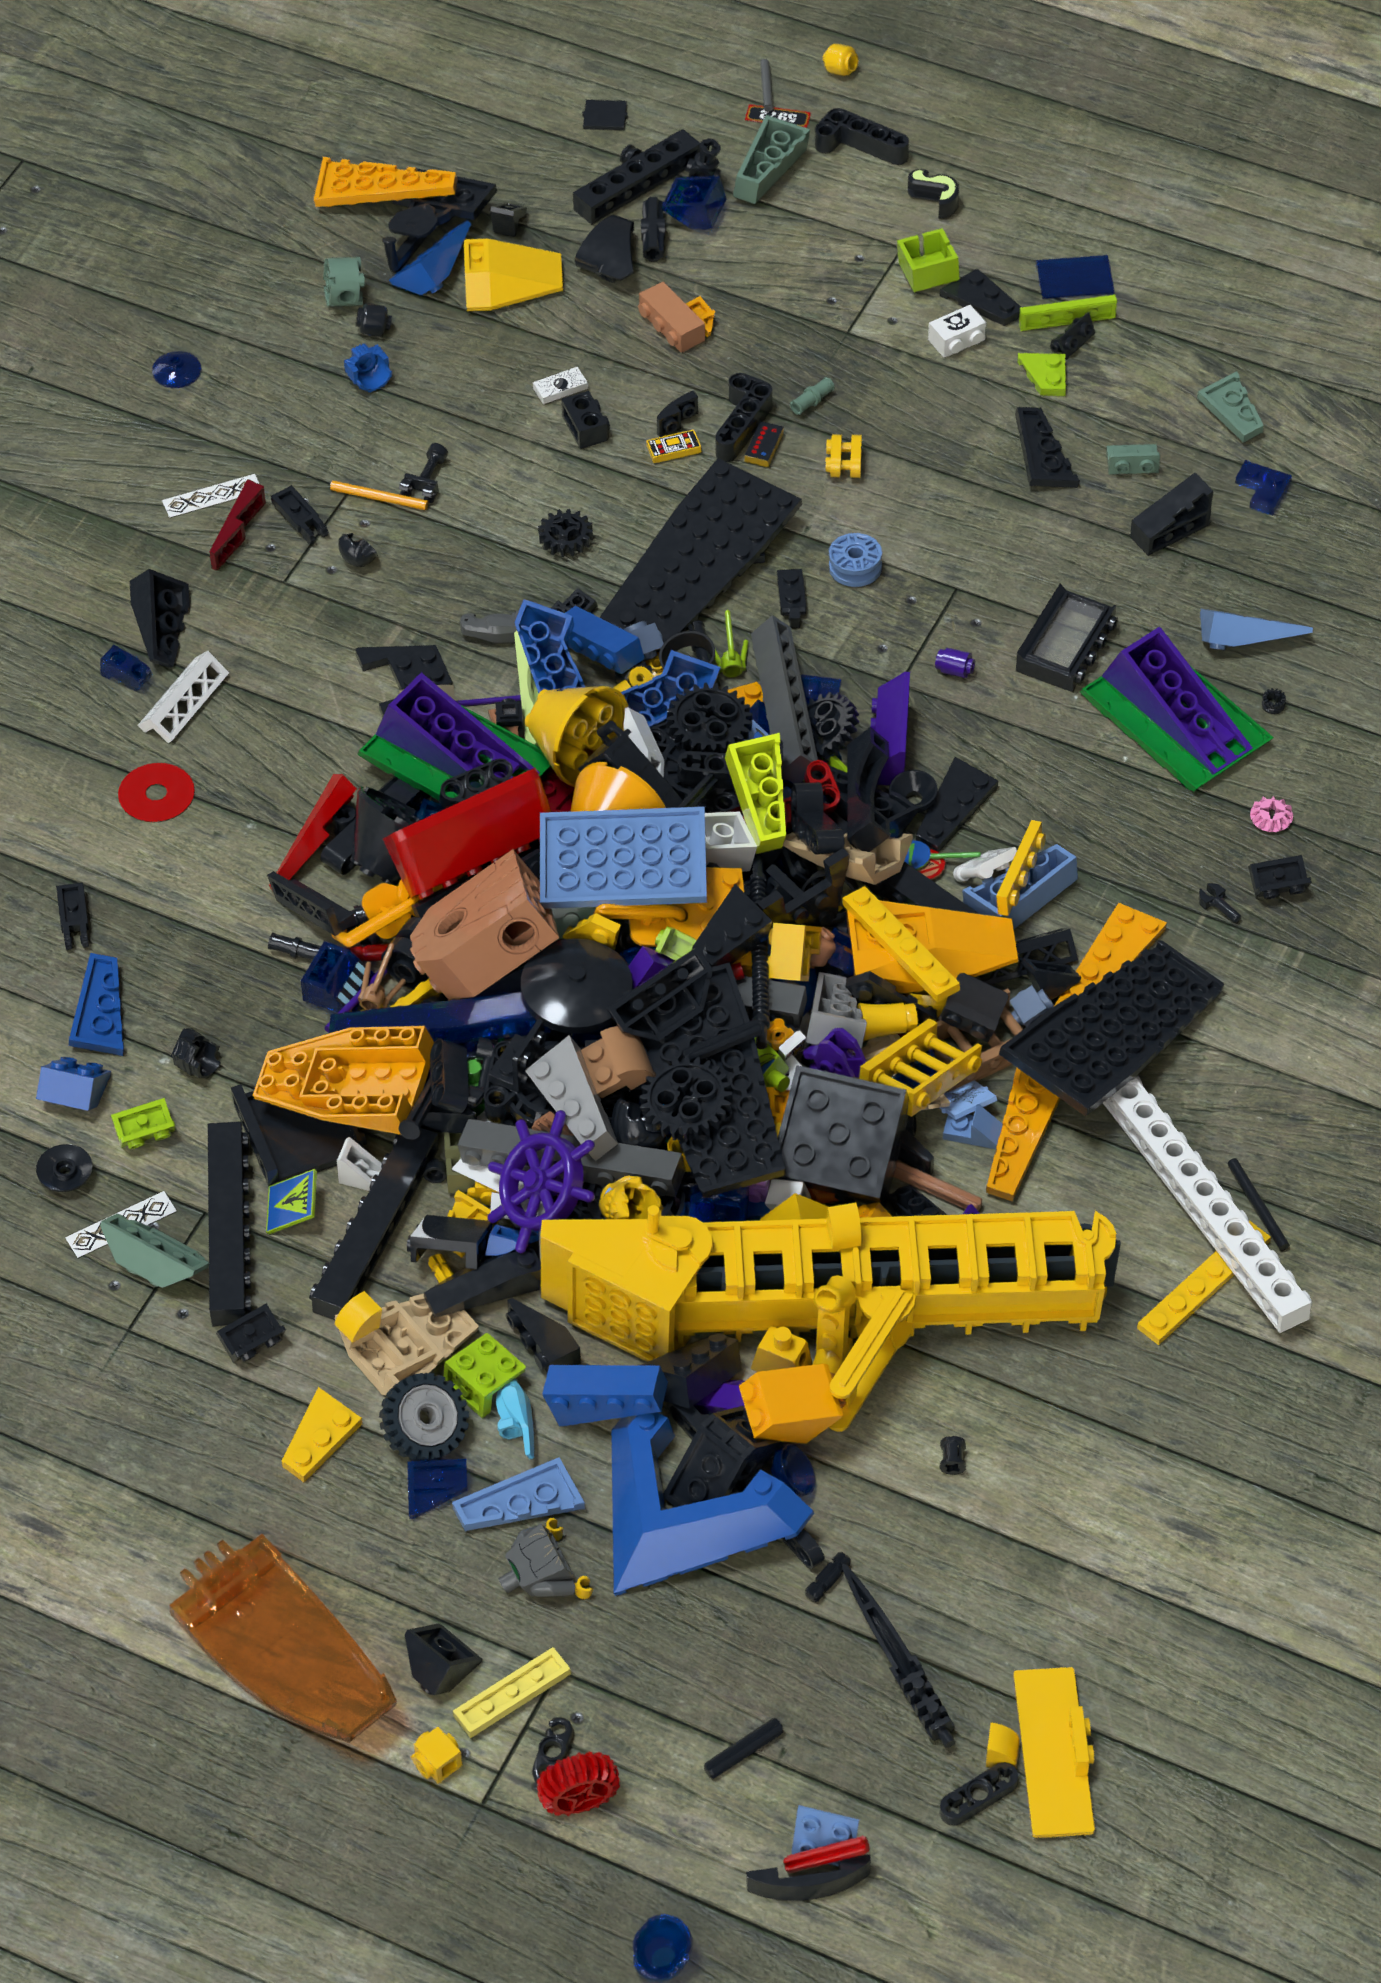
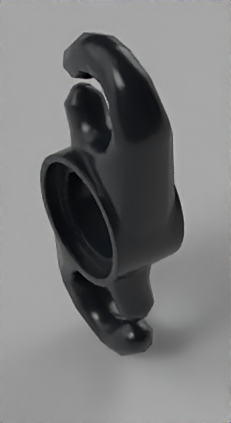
M553 1718L548 1723L550 1727L559 1724L563 1725L565 1732L554 1734L551 1728L546 1730V1737L539 1743V1749L532 1768L535 1782L540 1778L541 1770L546 1769L549 1765H555L557 1760L566 1759L573 1735L571 1722L566 1718ZM555 1745L561 1749V1753L556 1757H548L544 1754V1750L548 1746Z

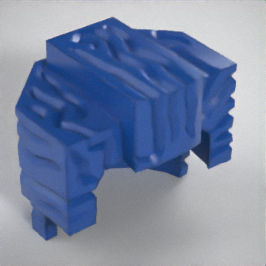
M364 343L352 348V357L344 360L345 373L352 382L367 392L384 387L392 377V371L389 367V357L383 352L381 347L377 344L369 348Z

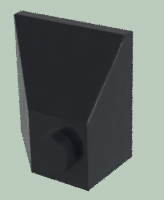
M440 1623L408 1629L405 1633L412 1678L420 1683L421 1689L428 1694L438 1695L450 1692L482 1661L478 1654Z

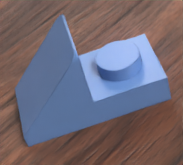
M977 1104L974 1115L967 1114L957 1120L949 1115L947 1116L943 1140L996 1149L1002 1123L981 1105Z

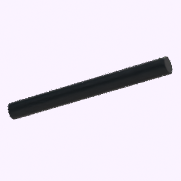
M1231 1159L1227 1165L1279 1250L1284 1251L1290 1246L1289 1242L1238 1159Z

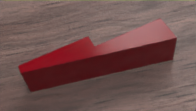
M249 479L246 480L209 551L211 568L217 571L246 539L244 527L266 504L264 486Z

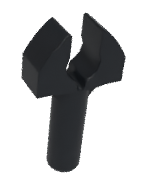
M1207 883L1206 891L1213 896H1209L1201 888L1199 889V904L1202 908L1206 910L1209 907H1216L1233 923L1240 921L1241 915L1223 900L1226 890L1221 885Z

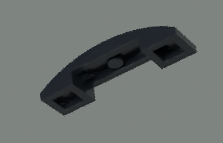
M868 1854L839 1861V1870L780 1879L777 1867L747 1871V1892L769 1899L784 1901L813 1900L831 1896L855 1886L869 1876L871 1872V1857Z

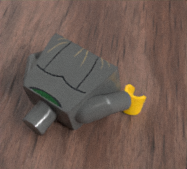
M555 1518L548 1519L546 1527L541 1523L538 1526L519 1532L511 1549L506 1553V1559L512 1570L499 1578L500 1584L507 1593L521 1586L531 1597L568 1596L574 1593L581 1599L591 1597L593 1589L581 1587L590 1584L589 1577L581 1576L577 1583L573 1581L575 1576L557 1543L563 1536V1527L557 1528L558 1521Z

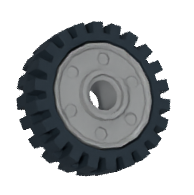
M418 1373L406 1377L395 1384L382 1401L381 1406L383 1409L379 1411V1418H382L380 1428L381 1430L384 1429L386 1433L383 1437L385 1441L389 1440L391 1442L389 1445L393 1451L398 1450V1455L403 1458L409 1457L411 1461L420 1460V1462L439 1459L453 1451L466 1435L464 1431L468 1429L469 1425L466 1422V1419L469 1418V1411H465L467 1402L465 1399H461L460 1395H462L460 1389L455 1390L453 1388L455 1384L452 1381L446 1382L444 1380L445 1377L441 1375L434 1376V1373ZM420 1411H424L428 1415V1424L421 1421Z

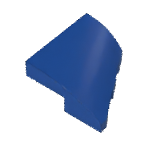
M495 1225L489 1235L485 1255L498 1256L516 1250L515 1245L520 1230ZM532 1230L528 1244L539 1241V1231Z

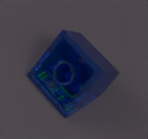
M720 176L676 177L661 206L662 210L690 229L706 230L713 228L727 200Z

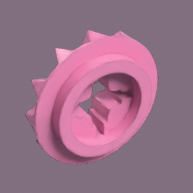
M1274 796L1271 799L1262 797L1259 802H1254L1250 817L1253 824L1259 829L1267 832H1279L1290 826L1293 820L1291 805H1287L1284 799L1279 801ZM1271 809L1275 810L1273 819H1270L1269 810Z

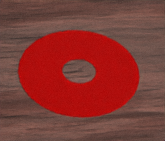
M151 763L134 769L122 780L118 790V799L124 811L136 819L148 822L165 821L176 817L187 809L194 797V784L188 773L175 765L167 763ZM154 784H160L166 788L167 793L160 800H151L146 796L147 788Z

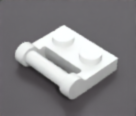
M1016 847L990 850L981 854L980 857H975L957 866L953 872L955 880L964 882L973 877L981 879L990 878L994 869L1000 871L1010 867V861L1013 860L1017 852Z

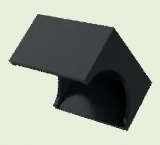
M796 1065L778 1135L786 1174L774 1179L802 1181L807 1188L838 1194L867 1205L879 1202L886 1209L909 1117L907 1115L909 1100L907 1090Z

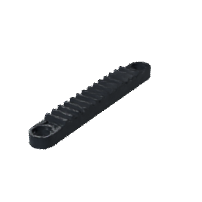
M671 1403L668 1404L673 1419L693 1440L700 1425L710 1415H701L694 1406L686 1408ZM759 1470L750 1478L736 1483L735 1488L739 1493L745 1490ZM804 1528L796 1537L787 1540L785 1537L781 1538L807 1568L813 1569L824 1561L822 1549Z

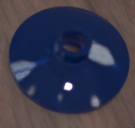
M183 351L169 352L160 356L154 362L152 374L155 381L164 387L182 388L194 383L199 378L201 364L190 353Z

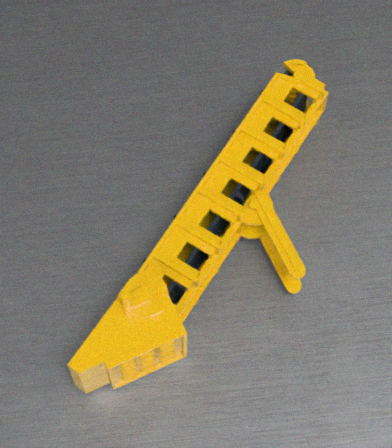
M651 1205L648 1208L647 1219L542 1220L540 1235L541 1298L567 1310L568 1323L648 1362L684 1347L691 1336L699 1332L735 1334V1339L741 1342V1334H752L753 1331L768 1330L770 1326H774L777 1328L786 1327L793 1335L799 1337V1332H810V1329H817L818 1308L814 1303L816 1290L820 1286L826 1285L832 1276H842L848 1279L855 1287V1302L851 1306L849 1314L850 1338L858 1337L830 1383V1392L839 1399L843 1417L829 1428L836 1432H842L850 1426L895 1352L907 1342L910 1336H914L915 1328H925V1325L954 1324V1327H965V1335H971L972 1327L983 1326V1323H1011V1325H1022L1023 1333H1029L1030 1325H1037L1043 1321H1068V1323H1079L1080 1331H1086L1087 1323H1097L1100 1320L1102 1303L1107 1295V1287H1113L1121 1242L1116 1240L1117 1234L1113 1224L1097 1211L1094 1212L1093 1224H1080L1075 1211L863 1217L860 1218L861 1246L832 1250L826 1227L827 1219L701 1222L697 1218L689 1216H659L658 1206Z

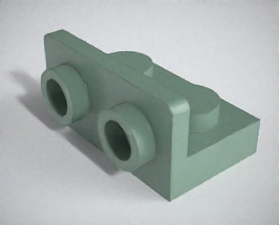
M1156 444L1113 445L1106 447L1109 474L1159 473L1160 453L1157 452Z

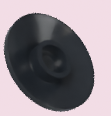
M72 1144L57 1145L48 1149L40 1156L36 1165V1173L40 1183L47 1189L56 1192H68L81 1187L88 1181L93 1170L90 1155L83 1148Z

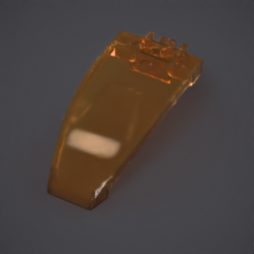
M263 1534L259 1535L243 1549H238L237 1551H234L224 1540H221L217 1543V1547L226 1559L220 1562L212 1552H205L203 1556L211 1568L201 1558L196 1559L194 1565L203 1575L199 1580L187 1569H183L180 1572L181 1577L191 1589L169 1605L170 1615L224 1673L251 1696L276 1713L310 1730L350 1743L397 1705L396 1697L385 1674L381 1675L346 1629L281 1558V1553Z

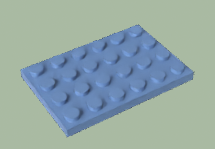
M705 807L540 813L541 905L544 909L597 907L601 904L632 906L707 903Z

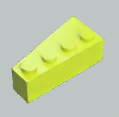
M780 733L729 744L725 761L746 825L757 845L756 854L782 848L786 837L783 803V779L781 774Z

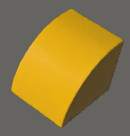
M857 1203L828 1207L826 1227L832 1250L861 1246V1224Z
M363 1291L353 1297L341 1309L334 1325L353 1343L380 1328L382 1308Z
M991 1722L986 1767L991 1768L998 1763L1005 1762L1012 1764L1017 1769L1020 1738L1015 1731L1004 1725Z

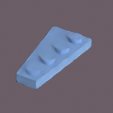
M558 1457L452 1502V1506L463 1529L469 1531L585 1509V1502L563 1462Z

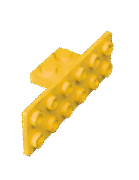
M1074 1668L1014 1671L1013 1678L1032 1836L1034 1838L1092 1835L1094 1834V1821L1088 1770L1089 1764H1094L1093 1745H1087L1086 1736L1091 1735L1090 1719L1084 1718L1083 1707L1078 1704Z

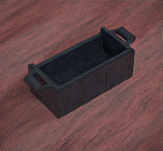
M609 721L598 728L597 735L601 737L604 744L578 768L580 772L589 764L596 762H607L608 767L619 769L622 766L646 781L659 795L666 808H677L683 800L629 738L628 735L631 733L629 729L623 731L613 721ZM614 731L616 736L609 739L607 735Z

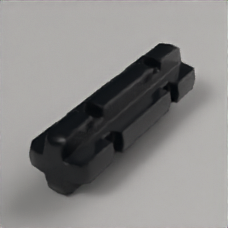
M843 1552L837 1553L832 1559L833 1562H829L817 1575L816 1581L811 1582L806 1588L805 1595L813 1602H818L824 1596L823 1592H827L841 1576L840 1573L843 1572L842 1564L850 1566L851 1559Z

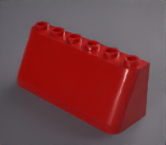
M535 767L383 838V841L410 898L418 895L419 899H423L435 893L433 887L442 884L446 888L459 882L457 876L465 872L470 877L483 871L481 865L489 861L493 864L513 849L517 854L530 849V842L536 839L540 842V813L552 811L541 778Z

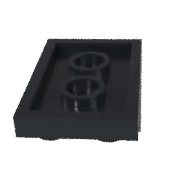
M744 1406L712 1413L698 1428L663 1496L673 1506L679 1507L730 1495L738 1481L748 1479L781 1450L785 1441L754 1438Z

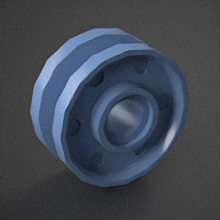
M849 533L838 537L832 542L829 549V571L835 581L845 586L861 587L873 583L880 576L882 571V549L876 539L866 534Z

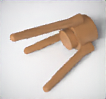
M393 943L389 944L375 981L370 986H368L371 962L368 961L366 963L358 1001H360L361 1007L369 1012H378L380 1008L386 1010L390 1000L406 983L405 979H401L387 996L385 995V989L380 985L395 946Z

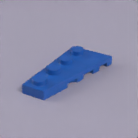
M90 953L68 1046L123 1056L117 958Z

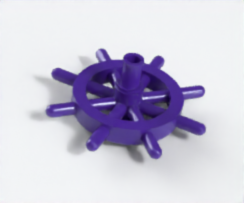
M563 1110L556 1112L550 1133L530 1135L526 1122L522 1119L516 1122V1129L521 1141L511 1150L504 1164L498 1162H490L488 1164L490 1172L500 1175L499 1195L501 1205L489 1213L488 1221L496 1223L507 1215L512 1222L521 1226L515 1245L518 1253L526 1251L532 1230L541 1231L542 1220H566L574 1210L578 1200L592 1202L595 1199L592 1191L582 1189L583 1165L581 1161L582 1157L594 1149L595 1143L592 1140H586L575 1148L570 1141L560 1137L566 1120V1113ZM545 1148L540 1163L537 1151ZM557 1151L561 1157V1160H559L556 1164L552 1166L553 1159ZM528 1161L530 1169L524 1171L523 1168ZM562 1172H564V1179H561L559 1176ZM519 1181L524 1183V1188L518 1191ZM557 1195L558 1198H557V1200H556L555 1203H554L552 1197H554V1196ZM530 1197L525 1212L521 1203ZM542 1201L545 1213L537 1216L540 1202Z

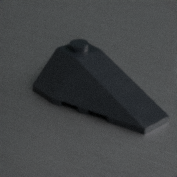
M148 569L130 580V603L150 661L172 668L180 644L178 641L179 634L185 626L183 623L184 615L188 613L190 607L189 584Z
M527 1246L524 1253H518L514 1250L498 1256L487 1255L477 1269L464 1267L424 1292V1298L434 1318L538 1291L541 1286V1262L533 1247Z

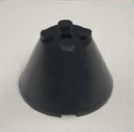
M360 786L357 792L352 857L350 860L360 866L359 870L366 875L374 877L377 874L382 877L381 880L384 883L396 886L401 877L383 838L422 820L415 816L417 811L383 792L370 787H366L363 791V787Z

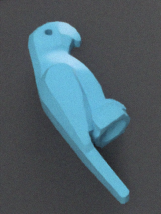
M515 1378L497 1391L496 1406L501 1418L497 1425L501 1437L508 1440L523 1436L525 1455L529 1459H533L534 1429L530 1400Z

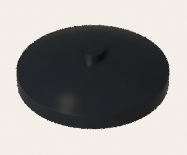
M565 939L551 943L527 961L521 976L522 1000L533 1018L543 1020L544 1026L550 1029L570 1034L591 1033L613 1024L615 1021L607 1008L622 997V992L632 990V975L625 960L612 948L588 939Z

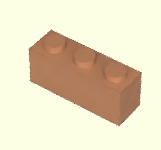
M664 282L639 293L638 309L640 314L653 324L656 331L661 332L667 338L671 346H675L682 353L705 341V323Z

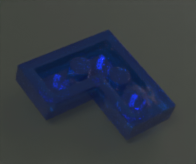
M1245 460L1236 476L1235 484L1256 490L1250 501L1249 508L1273 516L1291 484L1292 475Z

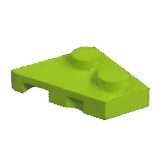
M1018 353L1017 363L1019 366L1023 365L1026 369V376L1035 384V389L1040 396H1065V354Z

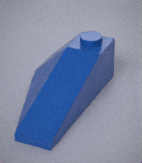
M469 220L449 231L435 242L431 248L417 256L414 262L403 267L389 279L390 283L419 295L429 290L431 293H434L444 286L442 281L449 276L471 225Z

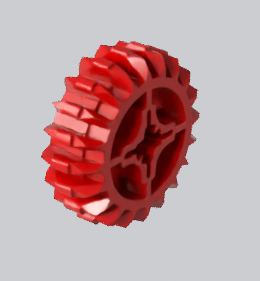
M589 1751L586 1754L578 1753L572 1757L567 1756L564 1760H557L556 1764L549 1765L547 1771H543L537 1780V1794L540 1803H542L543 1808H546L548 1813H554L557 1816L562 1814L569 1816L574 1813L578 1814L589 1811L595 1807L599 1808L600 1804L609 1802L610 1797H614L617 1794L616 1791L620 1788L618 1768L610 1756L603 1755L602 1752L593 1754L592 1751Z

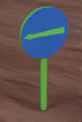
M912 840L904 862L919 870L925 867L930 859L980 857L981 853L931 854L930 848L925 843Z

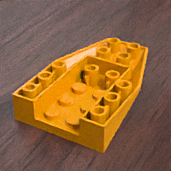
M879 900L956 979L960 973L977 977L1018 962L1011 918ZM846 909L854 963V976L871 971L895 985V991L899 993L925 991Z
M425 1026L354 1027L270 1050L267 1052L253 1097L254 1099L320 1120L400 1134L399 1124L407 1119L424 1088L430 1069V1052L434 1041Z

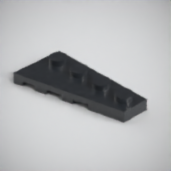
M954 757L938 789L936 801L929 808L916 834V841H921L930 849L939 852L998 788V780Z

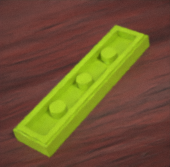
M1115 295L1021 307L1019 315L1020 331L1069 325L1073 323L1075 318L1083 317L1087 312H1089L1092 321L1116 318L1117 299Z

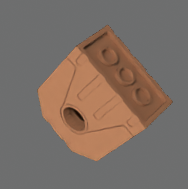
M513 849L432 905L410 935L412 941L410 950L415 957L413 961L415 967L422 975L426 973L429 976L430 984L437 993L442 992L447 999L475 997L540 952V950H543L559 939V934L553 919L552 910L544 909L540 903V881Z

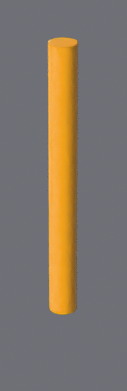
M332 481L330 485V490L421 510H427L428 508L427 500L338 481Z

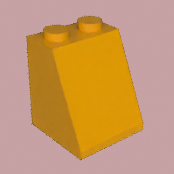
M828 1364L760 1371L739 1385L754 1438L807 1444L841 1419L843 1413L839 1399L830 1392L832 1377Z

